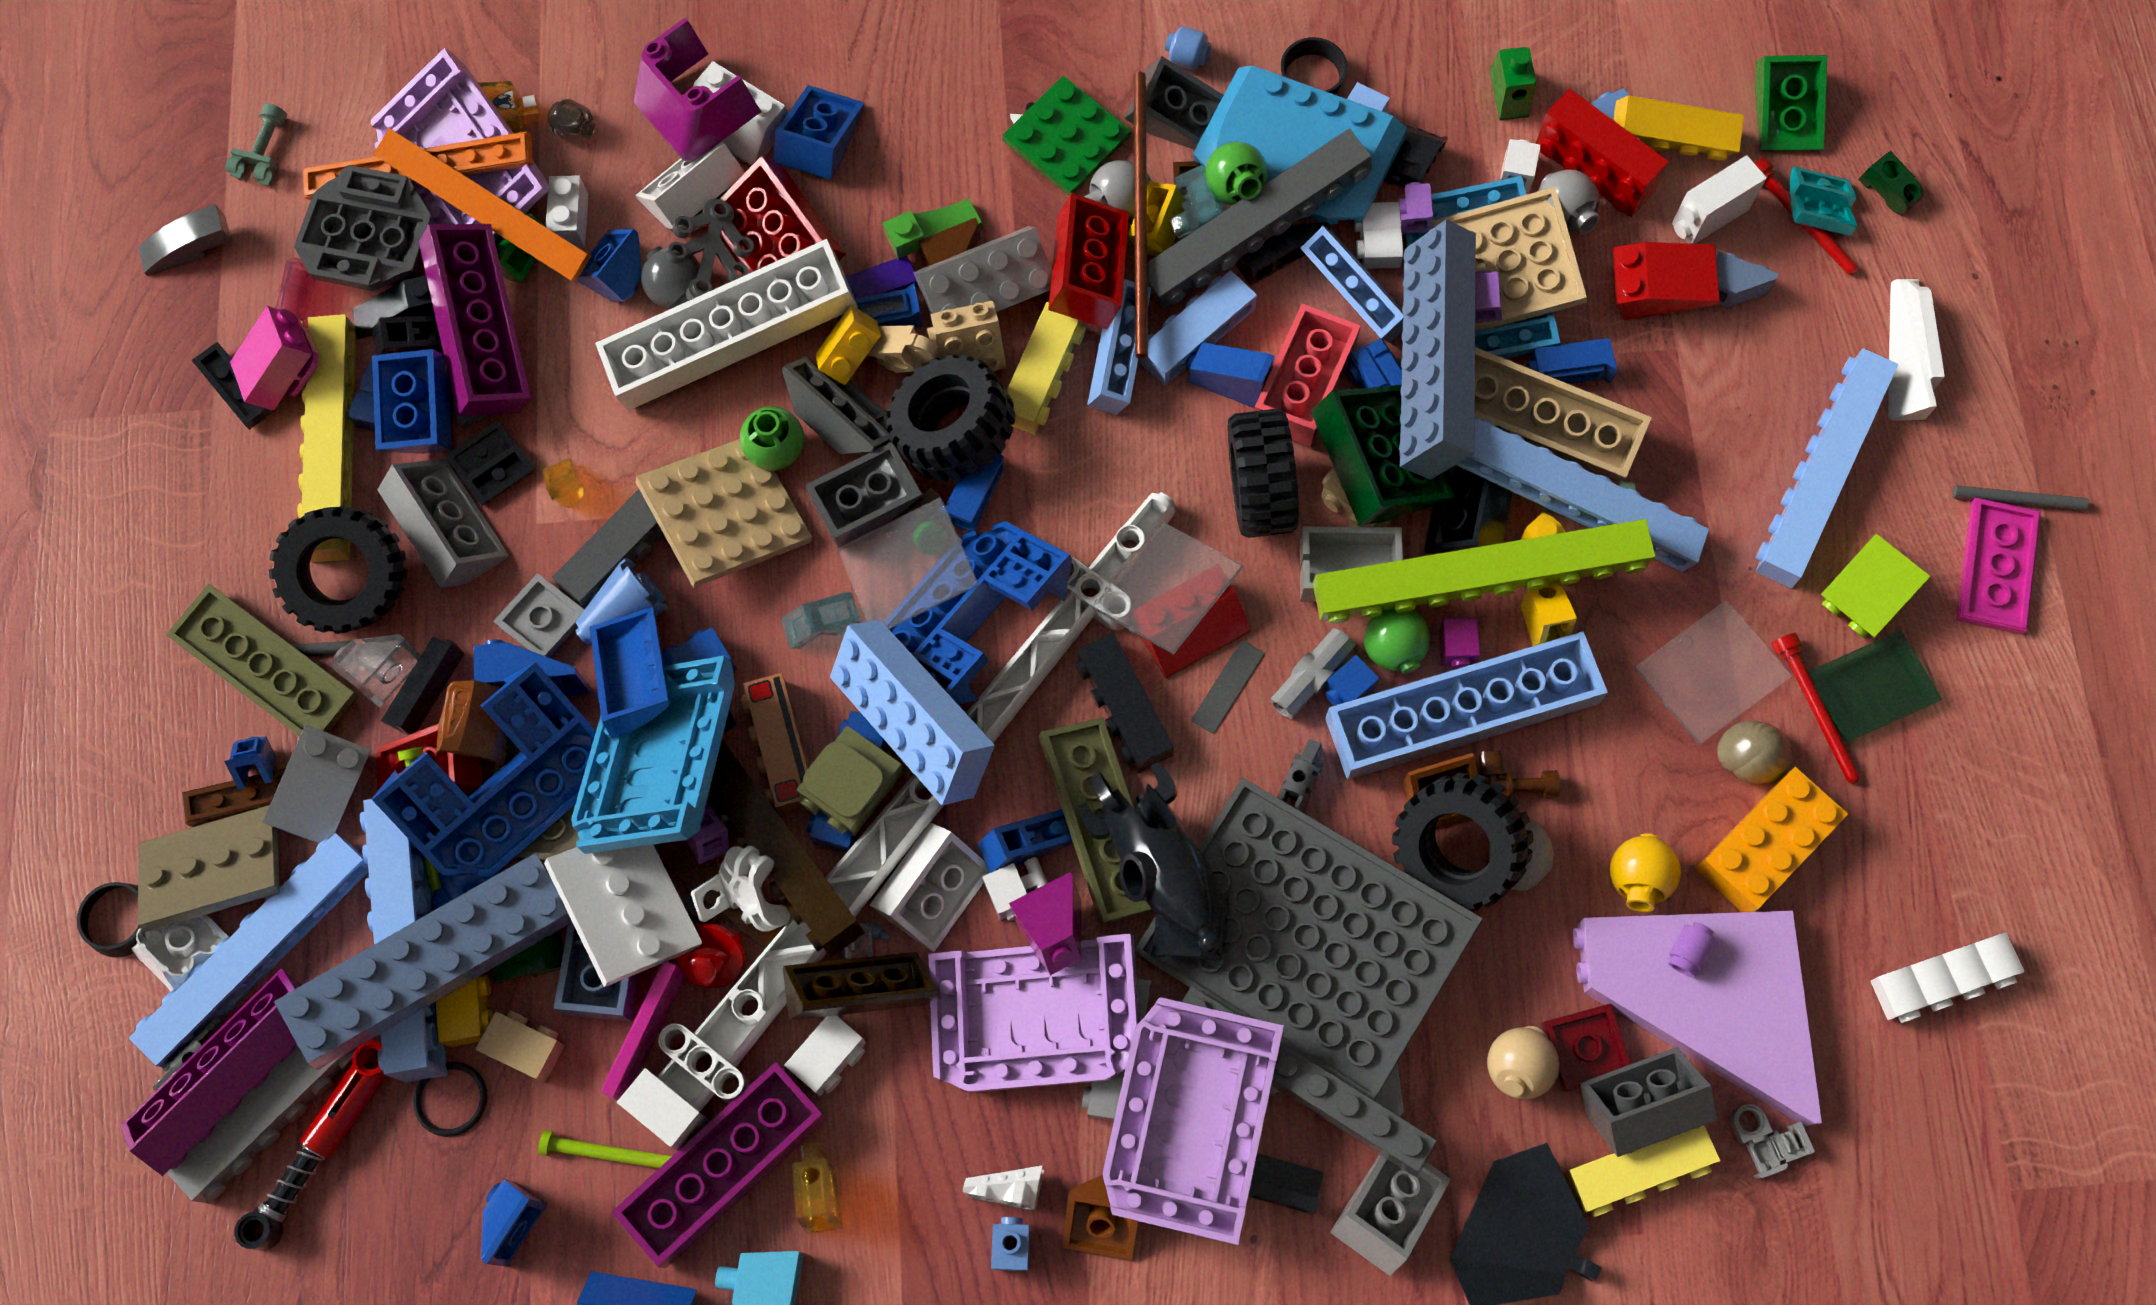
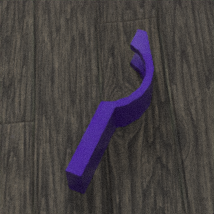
M908 256L901 259H893L849 276L845 275L854 299L906 289L913 283L915 287H918Z

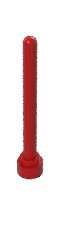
M1762 157L1754 164L1767 178L1764 185L1792 214L1790 193L1774 177L1775 172L1772 170L1773 165L1766 157ZM1801 224L1846 274L1854 275L1857 273L1858 266L1824 229Z
M1794 632L1773 641L1771 645L1776 655H1781L1783 660H1787L1846 781L1851 784L1857 783L1860 778L1859 773L1799 655L1802 652L1800 649L1802 643L1797 633Z

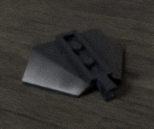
M1548 1143L1493 1162L1449 1258L1469 1305H1499L1558 1295L1561 1292L1568 1270L1592 1282L1596 1281L1602 1268L1593 1262L1575 1255L1589 1226Z

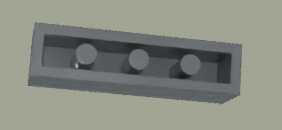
M639 489L552 576L559 588L583 609L588 606L623 559L628 558L634 563L644 559L650 553L652 545L660 537L665 536Z

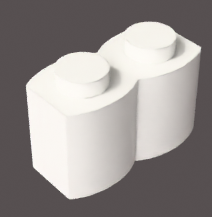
M1399 202L1372 203L1362 223H1355L1356 219H1354V231L1360 232L1361 239L1356 241V258L1362 259V265L1366 269L1400 268L1403 258Z

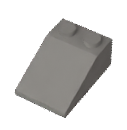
M305 724L263 823L318 844L324 839L332 837L339 825L371 749Z
M1379 1154L1346 1204L1330 1233L1391 1276L1408 1259L1451 1179L1428 1162L1416 1178Z

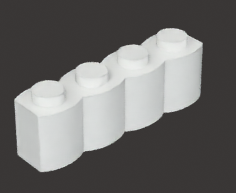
M2005 932L1884 974L1870 982L1887 1020L1898 1017L1900 1022L1904 1023L1920 1017L1919 1009L1930 1006L1932 1011L1935 1012L1954 1005L1951 998L1962 995L1964 1000L1967 1001L1986 994L1983 989L1985 986L1994 984L1998 990L2017 983L2015 976L2025 971Z

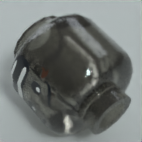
M563 99L560 102H556L549 110L548 123L553 134L572 144H579L585 139H589L595 131L593 112L588 107L572 99Z

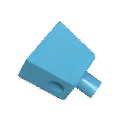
M797 1251L741 1253L738 1268L718 1267L715 1288L733 1290L732 1305H796L804 1253Z

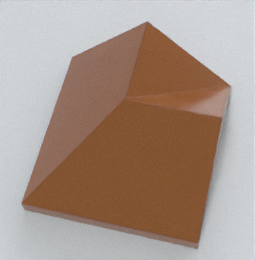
M1103 1175L1069 1190L1061 1248L1132 1261L1138 1221L1112 1215Z

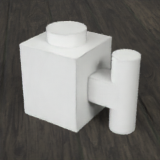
M1037 857L1024 862L1029 873L1025 876H1019L1014 863L982 876L999 920L1005 918L1008 921L1015 920L1009 903L1026 895L1027 892L1038 889L1048 883Z

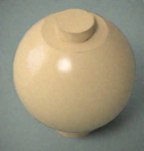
M1535 1026L1514 1028L1502 1033L1493 1042L1488 1053L1487 1067L1493 1083L1501 1092L1512 1098L1528 1100L1545 1094L1554 1085L1559 1073V1056L1555 1046L1548 1039L1546 1033Z

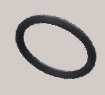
M447 1062L445 1064L446 1069H457L468 1073L476 1081L480 1093L478 1108L472 1118L464 1125L454 1129H441L433 1126L427 1121L421 1108L422 1092L431 1078L421 1079L415 1089L413 1105L416 1118L427 1131L438 1136L449 1137L466 1132L478 1122L486 1107L487 1089L483 1078L473 1067L460 1062Z

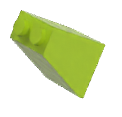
M1876 533L1820 594L1825 599L1822 605L1835 616L1842 612L1852 620L1848 626L1862 638L1867 634L1874 638L1928 580L1930 575Z

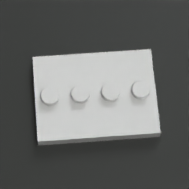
M653 844L584 854L579 848L575 847L546 858L544 865L604 987L698 949L701 946L702 941Z

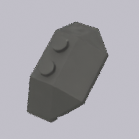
M806 356L783 367L782 373L795 414L839 454L872 452L891 442L886 427L887 413L851 380L846 385H843L819 371L818 365Z

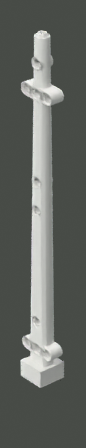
M1162 492L1159 494L1151 493L1125 525L1118 530L1114 538L1089 567L1072 557L1070 568L1072 575L1068 579L1065 602L1059 601L978 697V701H975L965 712L993 743L1092 618L1111 630L1119 631L1128 626L1131 619V601L1117 587L1176 514L1173 507L1175 503L1168 495ZM1132 540L1138 545L1134 548H1126L1122 543ZM1093 588L1099 593L1096 596L1087 597L1082 592L1085 589ZM1112 607H1120L1125 612L1122 615L1114 616L1108 610ZM915 774L910 777L826 877L854 917H856L944 806L934 796L926 800L917 797L918 791L925 788V786ZM791 918L694 1034L681 1024L673 1023L663 1028L659 1034V1046L672 1060L658 1076L644 1068L617 1101L621 1107L674 1150H680L711 1121L701 1111L714 1094L723 1101L731 1103L749 1086L747 1078L736 1067L787 1004L783 966L820 962L827 953L824 948L817 952L805 936L811 931L806 923L798 926L795 920ZM749 1000L758 1001V1009L753 1015H742V1006L745 1002ZM677 1034H684L685 1043L683 1047L678 1050H671L669 1045L672 1037ZM710 1055L712 1058L711 1067L707 1071L697 1072L696 1063L698 1059L702 1056ZM730 1077H737L739 1080L737 1090L734 1093L725 1094L722 1089L725 1080Z

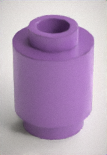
M1694 922L1693 926L1684 925L1669 954L1671 960L1668 964L1676 971L1692 978L1696 976L1697 972H1702L1717 943V940L1712 937L1713 930L1698 922Z

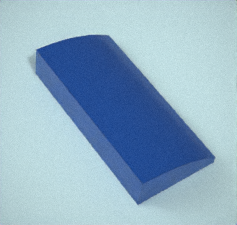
M653 606L590 626L601 719L611 739L645 725L670 705L656 613Z

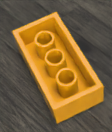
M1794 767L1780 779L1704 858L1695 870L1741 912H1755L1837 827L1848 813L1797 767Z

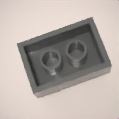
M1678 1047L1580 1083L1586 1116L1617 1157L1717 1120L1711 1085Z

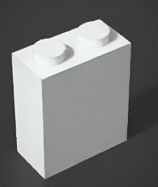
M1747 155L1686 193L1672 222L1676 234L1680 238L1685 239L1687 243L1696 244L1749 211L1767 178Z

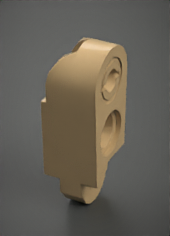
M914 325L878 326L881 336L867 355L875 356L877 362L887 370H893L895 373L912 372L921 363L929 362V360L935 358L938 352V345L931 339L918 335L914 330Z

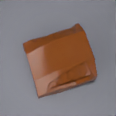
M468 680L453 681L447 687L445 703L439 720L436 753L444 754L448 752L492 762L495 767L500 768L504 765L507 756L508 736L480 706L501 688L500 686Z

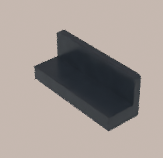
M433 636L381 721L407 736L417 732L464 656L462 650L450 640L444 642Z
M1257 1154L1248 1197L1314 1215L1317 1212L1320 1200L1318 1195L1323 1173Z

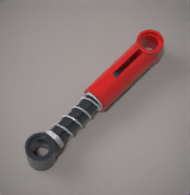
M367 1041L355 1050L352 1065L299 1140L302 1143L303 1149L296 1151L298 1156L291 1166L287 1165L288 1171L281 1180H277V1183H279L272 1194H267V1201L260 1203L261 1205L255 1207L253 1212L243 1215L237 1221L234 1236L236 1242L241 1247L253 1250H269L280 1242L283 1235V1219L287 1216V1208L291 1203L297 1202L296 1195L300 1189L306 1188L305 1182L310 1175L316 1173L315 1167L320 1160L332 1157L385 1079L390 1077L384 1075V1071L380 1069L379 1065L374 1069L370 1067L371 1058L382 1049L381 1043ZM259 1223H262L264 1233L259 1240H256L254 1238V1229Z

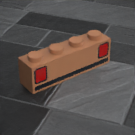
M781 672L743 683L746 694L740 696L742 706L746 715L751 714L754 725L748 726L753 745L759 744L762 756L756 757L761 776L767 775L770 787L765 788L767 800L772 807H776L780 816L805 809L800 804L802 799L796 789L803 782V777L809 768L787 682Z

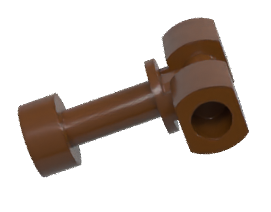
M1484 751L1478 755L1480 775L1488 777L1487 784L1491 786L1496 782L1505 786L1506 789L1503 793L1508 798L1512 796V792L1542 791L1544 798L1559 797L1560 778L1557 770L1542 771L1541 778L1512 779L1510 772H1503L1501 751Z

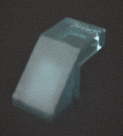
M844 592L802 604L783 617L781 622L790 649H800L820 635L840 636L846 632L848 625L860 623L861 619L852 592Z

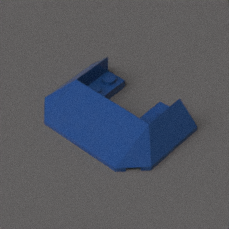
M1006 521L994 524L993 530L978 534L976 530L965 533L884 624L957 704L978 701V698L968 687V684L987 664L989 659L983 652L966 642L1005 597L1032 611L1048 593L1065 602L1072 557L1067 552Z
M535 661L504 678L503 681L506 684L480 705L521 752L467 797L425 751L401 773L398 774L394 771L372 798V801L442 875H495L576 804L596 730Z

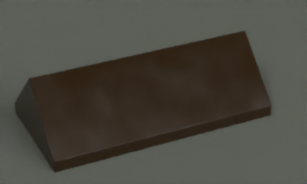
M917 952L783 966L789 1021L923 1006L938 997L939 994L936 984Z

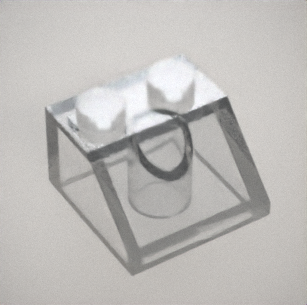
M400 634L355 639L336 652L334 660L329 666L380 708L407 679L421 654Z

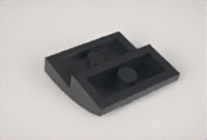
M496 420L445 455L482 506L535 470L499 420Z

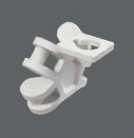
M747 846L744 849L741 847L730 848L720 866L719 874L691 892L699 920L706 922L731 906L733 909L740 908L743 911L741 919L746 924L752 923L760 931L768 932L786 925L790 920L787 907L766 902L761 889L763 881L772 871L773 860L767 855L760 856L759 850L753 846ZM709 890L720 891L721 895L717 897L715 905L710 909H706L703 903L705 894Z

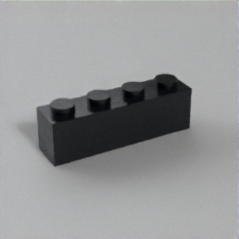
M1114 632L1078 649L1079 661L1075 662L1076 668L1083 680L1089 679L1093 687L1090 690V694L1097 708L1103 707L1109 718L1105 719V723L1112 737L1118 735L1123 744L1120 752L1128 766L1133 764L1137 773L1157 762L1159 763L1172 757L1174 746Z

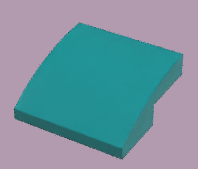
M1793 166L1790 174V203L1794 222L1852 236L1857 228V223L1851 211V206L1857 197L1850 180Z

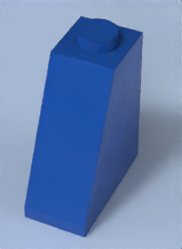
M1202 342L1198 352H1193L1186 364V369L1189 370V383L1255 408L1273 368L1275 356L1263 352Z

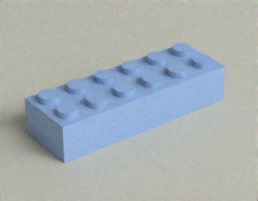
M881 620L848 625L830 678L941 805L974 798L995 747L994 743Z

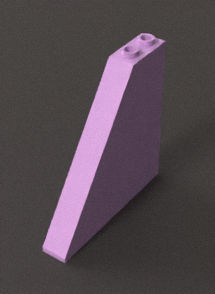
M1793 911L1583 918L1577 924V928L1573 930V943L1575 949L1580 950L1581 962L1577 963L1576 972L1578 982L1583 983L1585 994L1603 1005L1611 1004L1613 1011L1670 1046L1678 1047L1683 1054L1796 1123L1802 1122L1804 1127H1812L1822 1123ZM1694 922H1698L1713 930L1712 937L1717 940V943L1702 972H1697L1696 976L1692 978L1676 971L1668 963L1671 960L1669 954L1684 925L1693 926Z

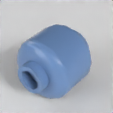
M1181 26L1175 34H1169L1165 44V51L1169 52V61L1175 65L1189 70H1197L1200 65L1205 66L1212 43L1208 42L1206 33Z

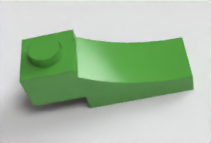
M969 198L932 211L912 213L910 210L883 222L885 235L898 259L919 251V240L975 217L979 224V230L983 229L982 221Z

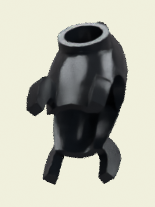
M1158 762L1151 766L1158 782L1157 787L1152 788L1150 784L1147 785L1146 793H1141L1136 797L1138 802L1136 809L1132 807L1118 789L1113 792L1102 773H1096L1091 778V781L1103 803V817L1095 816L1086 802L1078 805L1084 825L1092 838L1103 840L1111 836L1114 847L1121 859L1120 880L1127 897L1133 902L1145 901L1155 913L1174 927L1185 933L1199 936V945L1203 951L1214 952L1217 950L1220 944L1219 937L1215 933L1210 932L1213 920V896L1210 877L1197 846L1178 816L1168 805L1177 797V788L1169 773Z

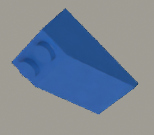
M808 85L775 130L773 161L791 169L811 173L816 177L831 179L843 160L864 109L865 102Z
M488 640L484 645H474V680L502 687L506 684L503 681L504 678L535 661L565 696L591 694V687L573 666L503 640Z

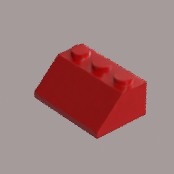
M1219 565L1133 612V626L1165 678L1251 632L1237 594Z

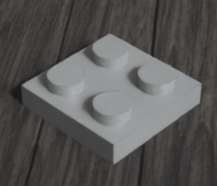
M537 573L493 622L525 649L550 658L578 627L576 620L584 609Z

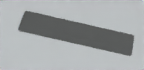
M1241 641L1192 717V722L1210 733H1214L1264 653L1247 642Z

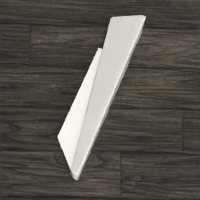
M1896 279L1891 283L1889 360L1899 364L1888 387V419L1891 421L1926 420L1937 407L1933 390L1945 377L1932 293L1928 287L1919 286V279Z

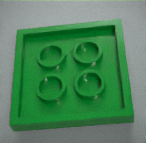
M1063 75L1002 135V141L1070 196L1130 138L1131 130Z

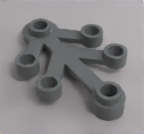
M720 199L708 201L703 208V213L690 219L685 216L678 217L672 228L673 233L677 237L687 238L692 231L709 226L706 235L685 244L673 242L669 245L666 252L667 259L677 264L682 263L685 258L703 251L697 279H693L686 290L688 301L714 290L710 283V277L715 256H717L726 269L727 276L731 282L748 274L747 266L741 262H736L720 239L721 230L734 245L733 251L740 258H747L751 255L754 243L750 238L741 236L732 223L734 219L733 208L727 202ZM678 225L686 226L687 230L681 229ZM739 245L746 246L748 250L742 249ZM672 251H679L681 255H675ZM733 270L740 271L742 275H736ZM697 287L704 289L705 292L698 290Z

